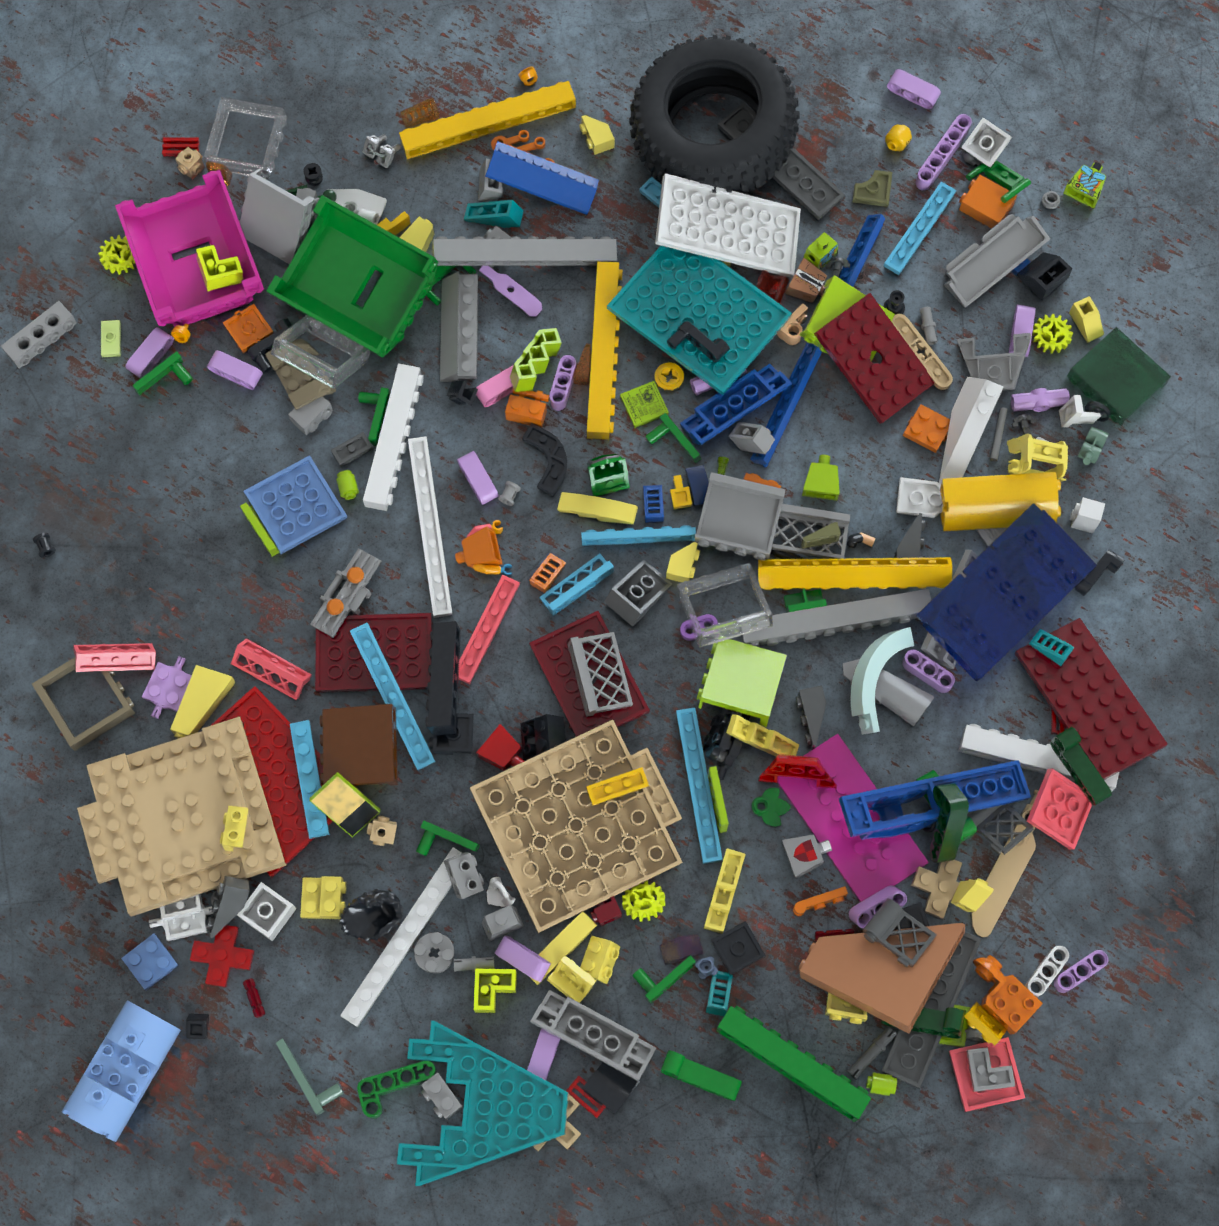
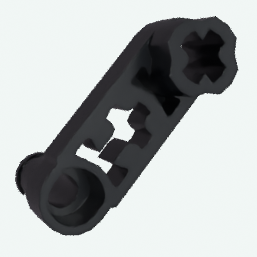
M288 318L277 322L274 326L277 332L259 341L248 350V354L258 364L263 374H267L273 369L265 354L287 341L294 340L298 336L297 331Z
M684 321L677 328V332L667 340V344L672 349H676L684 339H687L715 363L730 350V347L723 339L717 338L712 342L688 321Z
M1108 549L1086 578L1082 579L1068 569L1062 576V579L1075 587L1078 593L1085 596L1106 569L1115 574L1125 560Z

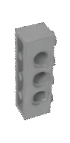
M58 301L2 344L1 348L18 368L27 365L37 354H41L51 343L56 342L61 335L73 329L77 322L64 305Z

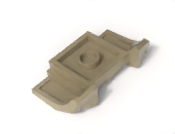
M303 339L287 341L265 354L296 410L320 397L336 392L335 381L328 375L321 377L310 357L318 355V351Z

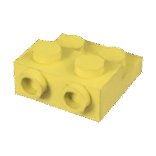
M322 876V878L303 877L300 917L307 919H340L345 908V902H342L343 894H346V882H343V878Z

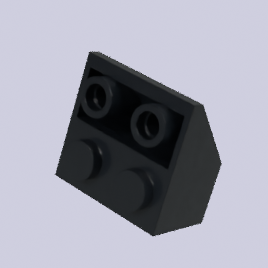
M1043 252L1017 273V276L1043 300L1069 278L1072 268L1060 256Z
M545 714L520 723L524 761L566 742L564 717Z

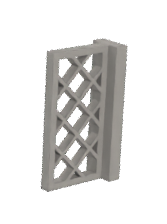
M782 504L779 519H784L788 525L782 529L777 526L776 530L778 532L775 533V537L780 534L785 543L782 545L773 544L772 550L828 559H844L850 514ZM837 521L839 528L844 529L843 535L840 536L838 542L830 543L827 546L821 545L823 548L820 551H814L811 547L807 549L796 548L791 543L798 537L802 541V535L807 531L815 532L813 527L816 525L825 527ZM803 522L807 528L799 533L794 524ZM791 527L796 535L788 539L783 532ZM837 544L841 549L840 555L833 554L829 548Z
M614 632L579 639L578 637L570 638L568 648L586 717L593 716L599 712L632 706L633 703ZM602 639H611L612 646L610 650L600 645ZM589 642L595 646L591 654L583 649L582 643ZM597 648L607 653L602 661L593 656ZM608 655L616 659L617 664L614 668L604 663ZM590 658L600 664L596 671L588 668L587 663ZM601 666L611 671L607 679L597 673ZM613 673L621 677L622 682L619 686L609 681ZM594 677L605 682L600 690L592 684ZM606 684L616 689L612 697L602 692ZM618 691L626 696L627 702L620 703L614 699ZM599 695L609 700L606 706L598 707L597 698Z

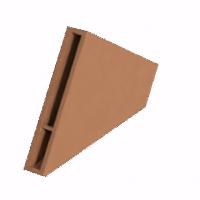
M955 923L926 926L937 935L913 967L910 965L905 967L897 961L898 956L879 942L874 941V943L868 941L864 937L865 933L819 937L816 943L813 942L811 944L807 959H803L799 965L800 977L909 1034L965 934V924ZM924 932L916 933L917 943L926 942L930 936ZM913 933L901 934L903 944L914 943ZM891 935L886 940L891 945H900L899 935ZM915 947L904 948L905 955L913 959L916 955Z

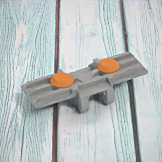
M358 548L346 569L342 572L337 570L335 573L336 577L324 596L321 595L319 598L323 605L310 625L334 638L349 612L351 611L354 615H359L361 612L359 610L360 604L364 598L369 599L372 593L366 588V585L382 561ZM345 580L346 582L336 598L332 599L331 597L341 581Z

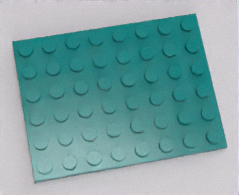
M660 246L607 305V309L722 395L727 392L792 316L790 311L722 261L665 246ZM684 321H688L712 342L717 338L723 339L730 347V350L715 363L687 339H684L676 349H672L667 344V340L677 332V328Z

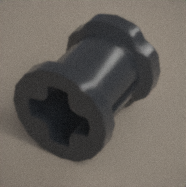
M41 533L33 538L41 558L49 557L56 551L49 540V533Z

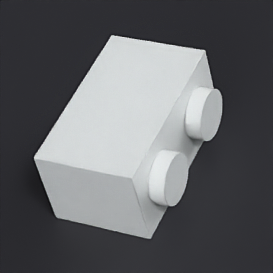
M1083 497L1080 503H1076L1075 508L1072 509L1069 519L1072 521L1071 528L1093 534L1101 521L1105 503Z

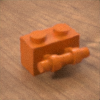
M513 388L512 393L519 395V397L510 395L505 410L506 420L529 426L533 423L542 428L547 407L546 403L541 401L549 402L550 395L543 394V391L539 390L537 392L531 390L515 392Z

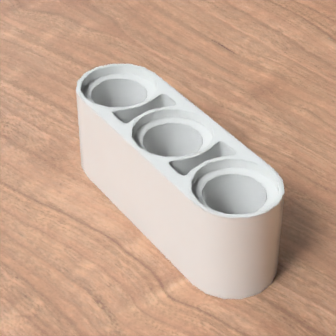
M1063 946L1054 947L1048 952L1029 978L1025 987L1036 997L1041 996L1068 961V950ZM1055 951L1062 954V961L1054 958ZM1043 967L1049 968L1051 971L1050 977L1044 976L1042 973ZM1031 983L1039 986V993L1031 990Z

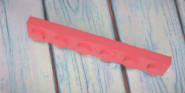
M505 575L501 576L459 660V680L467 684L471 683L520 586V582Z

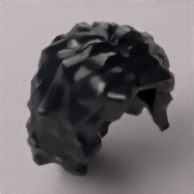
M374 889L368 893L364 892L363 895L353 899L352 903H349L344 908L339 924L342 925L341 930L346 935L354 936L357 939L363 938L365 941L369 939L378 940L379 937L387 935L390 930H394L395 925L403 917V907L400 905L399 898L390 890Z

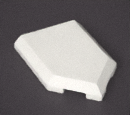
M900 477L896 513L914 516L922 513V517L935 518L941 513L943 506L940 492L941 485L934 481Z

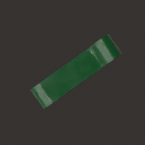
M1071 726L1055 736L1050 744L1092 805L1096 806L1112 796V792L1080 747L1081 737L1076 729Z
M955 783L937 785L933 788V798L940 807L930 847V857L934 863L955 860L969 810L968 800Z
M948 1007L945 1011L923 1008L911 1030L959 1039L962 1034L964 1011L953 1007ZM882 1020V1022H881V1023L884 1024V1025H887V1026H890V1027H895V1026H893V1025H891V1024H889V1023H887V1022H885V1021H883V1020Z

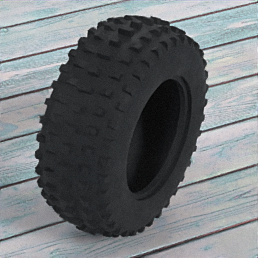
M713 35V37L705 39L704 36H699V39H695L693 42L691 39H688L686 44L682 43L681 46L679 44L674 45V50H666L663 52V57L660 56L653 61L654 66L650 65L645 71L646 77L642 76L640 78V88L636 87L634 99H632L630 106L631 117L629 118V124L632 126L630 134L631 139L636 138L633 145L635 150H640L638 155L641 162L646 161L644 164L645 168L650 172L653 171L652 176L660 181L663 180V176L666 173L697 181L700 184L714 186V189H712L713 193H716V187L726 189L727 193L735 191L747 194L748 191L750 193L755 191L754 187L759 188L766 184L765 180L769 181L775 175V170L779 172L783 165L782 160L787 161L790 149H793L796 141V135L799 131L797 119H800V111H796V107L799 106L798 98H793L795 89L793 86L789 87L791 84L790 78L787 74L783 75L785 72L784 68L776 65L777 60L774 57L769 58L766 55V50H758L756 44L752 42L746 44L744 39L741 38L731 40V36L726 35V37L718 38V35ZM712 93L729 94L740 98L756 114L755 120L743 134L733 140L719 144H703L692 141L679 133L673 125L677 113L684 105L699 96Z

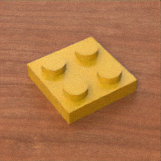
M977 1001L964 1016L967 1024L973 1029L976 1028L980 1031L982 1038L994 1046L1007 1031Z

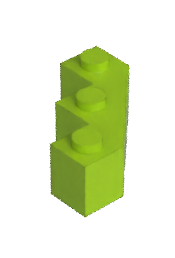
M557 328L539 330L520 358L514 363L510 379L515 392L533 390L537 379L536 374L545 373L549 357L557 356L562 343Z

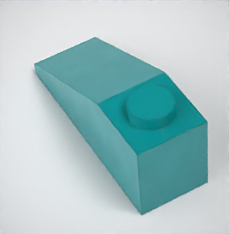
M514 200L468 203L464 220L503 228L520 227L524 210Z

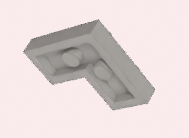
M988 1047L966 1051L973 1092L1015 1087L1012 1065L991 1068Z

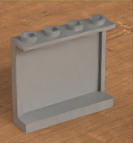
M259 168L255 172L250 173L247 178L248 185L244 193L245 200L241 208L242 215L239 223L246 240L290 264L307 235L315 199L308 196L301 200L262 178V169Z
M711 472L697 533L695 534V542H698V545L703 547L715 546L720 551L732 550L741 556H746V554L753 555L758 560L769 559L785 496V489Z

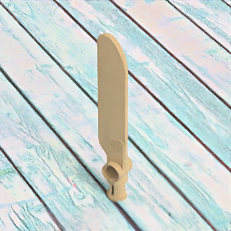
M1034 790V796L1030 804L1026 805L1020 815L1024 819L1025 815L1030 814L1039 790ZM1015 825L1014 832H1022L1026 827ZM1033 831L1005 855L1002 852L1000 853L986 880L988 886L994 890L978 910L971 913L972 927L976 935L988 937L991 934L1035 851L1036 843ZM1011 837L1008 838L1005 846L1010 843Z

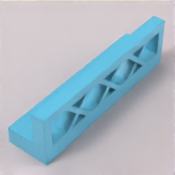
M599 553L540 596L539 599L554 616L614 572V566L610 561L607 562ZM600 560L603 565L597 570L592 571L593 564ZM579 574H589L586 578L577 582ZM564 585H574L568 591L562 593V587ZM550 595L559 596L550 604L546 600Z

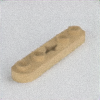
M903 314L894 315L891 322L924 365L934 382V386L940 390L948 389L953 381L951 373L910 320ZM918 348H919L920 350H923V349L925 350L924 355H923L922 353H920V354L917 353V352H918Z

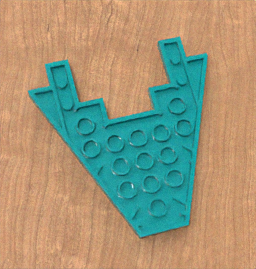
M431 1021L429 1040L409 1038L408 1060L447 1062L446 1083L466 1085L462 1127L441 1125L440 1146L399 1143L397 1164L417 1166L415 1186L428 1184L565 1135L569 1092L436 1021Z

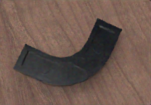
M531 423L522 440L540 449L548 459L547 469L537 488L554 496L566 475V452L564 446L555 435Z

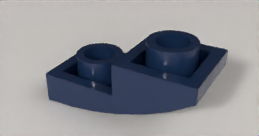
M704 465L685 468L693 505L704 504L709 485Z

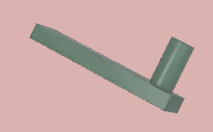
M282 1038L276 1042L317 1115L325 1112L324 1105L344 1094L339 1084L336 1083L316 1095L286 1041Z

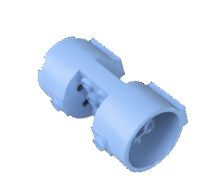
M127 1000L61 1112L69 1115V1118L92 1131L105 1135L106 1138L117 1142L181 1030Z

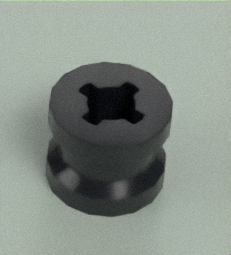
M309 163L304 167L303 173L306 182L311 186L319 185L323 180L320 166L316 163Z

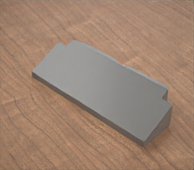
M1010 214L982 236L983 243L980 246L977 243L972 244L946 265L947 272L945 274L950 280L944 286L966 308L1048 242L1050 237L1034 216H1029L1022 221L1019 216L1015 217L1013 214Z

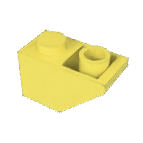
M586 115L581 116L582 124H579L580 130L583 135L586 134L587 146L593 150L594 155L613 149L615 139L609 125Z
M1089 296L1073 303L1069 314L1086 342L1089 343L1102 337L1104 332L1100 314L1091 297Z
M693 542L671 555L666 579L688 584L689 579L694 578L696 567H693L694 560L698 561L700 550L697 549L698 543Z
M979 878L977 880L960 881L951 903L966 912H976L992 894L994 889L988 886V882Z

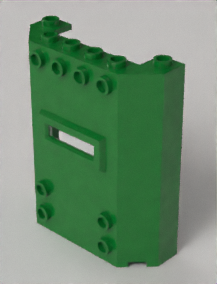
M322 195L313 209L317 218L283 277L280 278L275 275L266 291L275 298L383 358L398 342L400 343L403 340L404 331L407 326L409 327L412 324L415 312L422 307V300L425 295L430 293L438 261L432 255ZM377 270L382 274L363 307H361L356 302L374 271Z

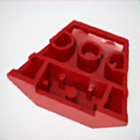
M778 754L768 768L758 777V781L778 783V776L817 780V787L837 789V784L825 770L819 758Z

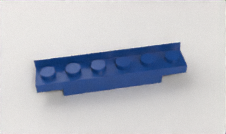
M499 141L496 143L485 177L585 215L589 212L599 182L596 178Z
M768 364L758 372L754 369L734 382L724 395L717 393L694 409L695 413L682 421L680 426L691 438L693 444L702 445L791 386L792 383L781 371L778 372L771 364Z

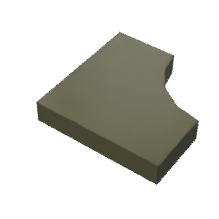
M875 170L873 176L868 181L855 183L852 202L888 207L893 172Z

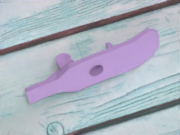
M482 266L479 271L493 282L494 288L522 309L529 317H536L542 310L541 302L507 274H499L489 266ZM508 288H513L514 291H513V292H508L507 289H508Z

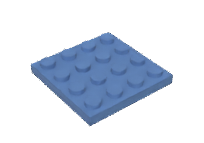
M310 455L243 491L280 554L347 519L345 511Z

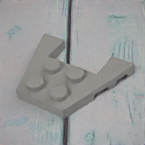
M1013 334V353L976 356L974 338L958 339V344L970 376L987 379L1003 386L1002 391L1015 390L1031 340V334Z

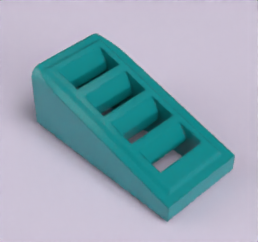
M1042 629L1029 642V645L1060 666L1063 665L1075 648ZM1043 637L1042 643H1038V640ZM1047 641L1051 643L1048 647L1044 646ZM1053 646L1057 647L1055 651L1051 650Z
M718 971L714 976L712 975L706 1013L725 1016L728 1009L733 975L730 976L729 973ZM716 979L726 980L727 984L716 982ZM715 987L723 988V989H726V991L717 990V989H714V988H715ZM713 995L724 997V999L714 998Z

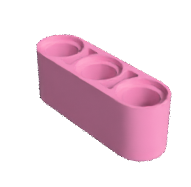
M513 366L476 387L478 389L476 396L484 407H489L512 393L513 385L510 375Z

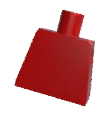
M501 724L476 752L478 758L502 771H506L510 765L514 767L525 762L518 756L522 752L521 746Z

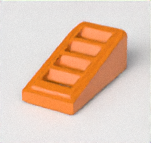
M550 553L533 574L529 584L546 593L566 565V562ZM553 560L554 562L558 563L559 566L556 567L549 562ZM549 566L555 570L554 573L546 569V567ZM542 572H545L548 575H550V578L543 575ZM538 578H542L546 581V583L544 584L543 582L538 580Z

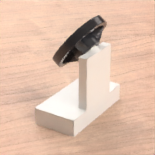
M1074 395L1059 410L1062 427H1069L1071 424H1093L1095 421L1105 422L1110 417L1109 409L1095 401L1088 402L1084 412L1081 395ZM1090 405H1094V406L1100 407V408L1103 409V410H1100V409H1098V408H1093V407H1091ZM1107 414V417L1101 418L1102 415Z

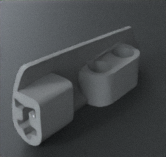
M860 659L843 663V676L850 680L851 685ZM882 669L876 684L875 703L883 704L914 727L933 701L934 696Z

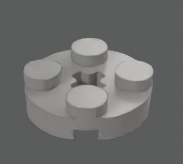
M439 932L428 933L418 940L414 948V957L418 966L423 971L441 973L452 965L455 949L447 936ZM432 948H434L435 950L439 949V957H430V950Z

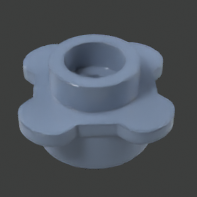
M713 957L703 958L696 962L695 966L699 970V977L701 979L718 973Z

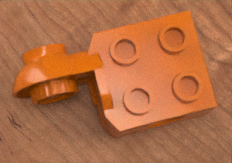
M988 955L986 958L974 959L973 963L976 966V973L986 982L991 981L994 984L982 998L981 1006L1009 1034L1017 1033L1043 1003L1014 975L1005 976L1000 971L1002 965L993 956Z

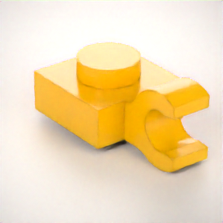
M681 475L673 476L675 489H670L673 509L691 507L692 500L689 486L683 487Z

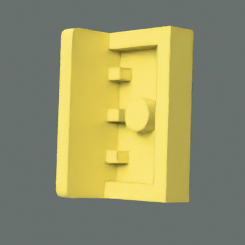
M228 806V811L224 814L223 819L225 829L220 837V844H222L225 851H233L234 847H243L249 811L247 807Z
M591 936L580 968L589 973L595 980L607 984L612 976L615 961L619 956L620 946L610 940Z
M566 956L560 960L555 970L547 978V981L565 996L579 1003L587 996L596 982L589 973L582 970L573 960Z
M828 993L825 1015L830 1016L829 1019L841 1021L842 1018L850 1019L849 1022L853 1024H862V1022L867 1020V1012Z

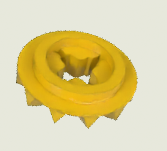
M663 363L655 371V381L658 387L663 388L664 391H673L679 388L684 381V372L675 363ZM672 371V378L674 379H670V381L667 382L665 376H668Z

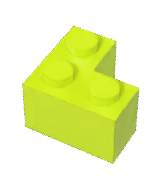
M214 245L196 249L197 262L207 291L242 283L243 271L237 256L219 260Z
M475 969V1013H495L496 993H516V969Z

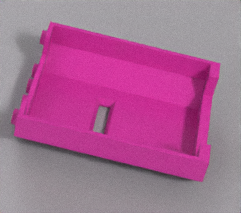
M220 170L210 171L202 175L205 185L195 186L188 191H181L173 196L163 197L152 203H145L141 207L136 208L133 200H125L115 205L158 326H166L167 324L183 326L185 323L189 325L249 304L254 300L253 295L256 292L261 293L264 290ZM209 242L210 246H215L219 260L238 257L243 271L242 283L207 291L197 262L196 253L177 260L173 259L172 254Z

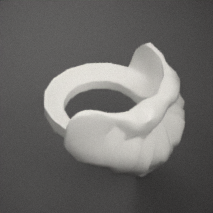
M491 878L487 890L488 904L501 907L512 905L516 899L511 897L502 885L501 878Z

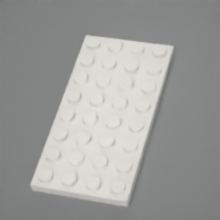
M664 174L655 244L789 278L794 276L800 208L735 191L727 193L726 189L716 187V193H713L712 189H714V186Z

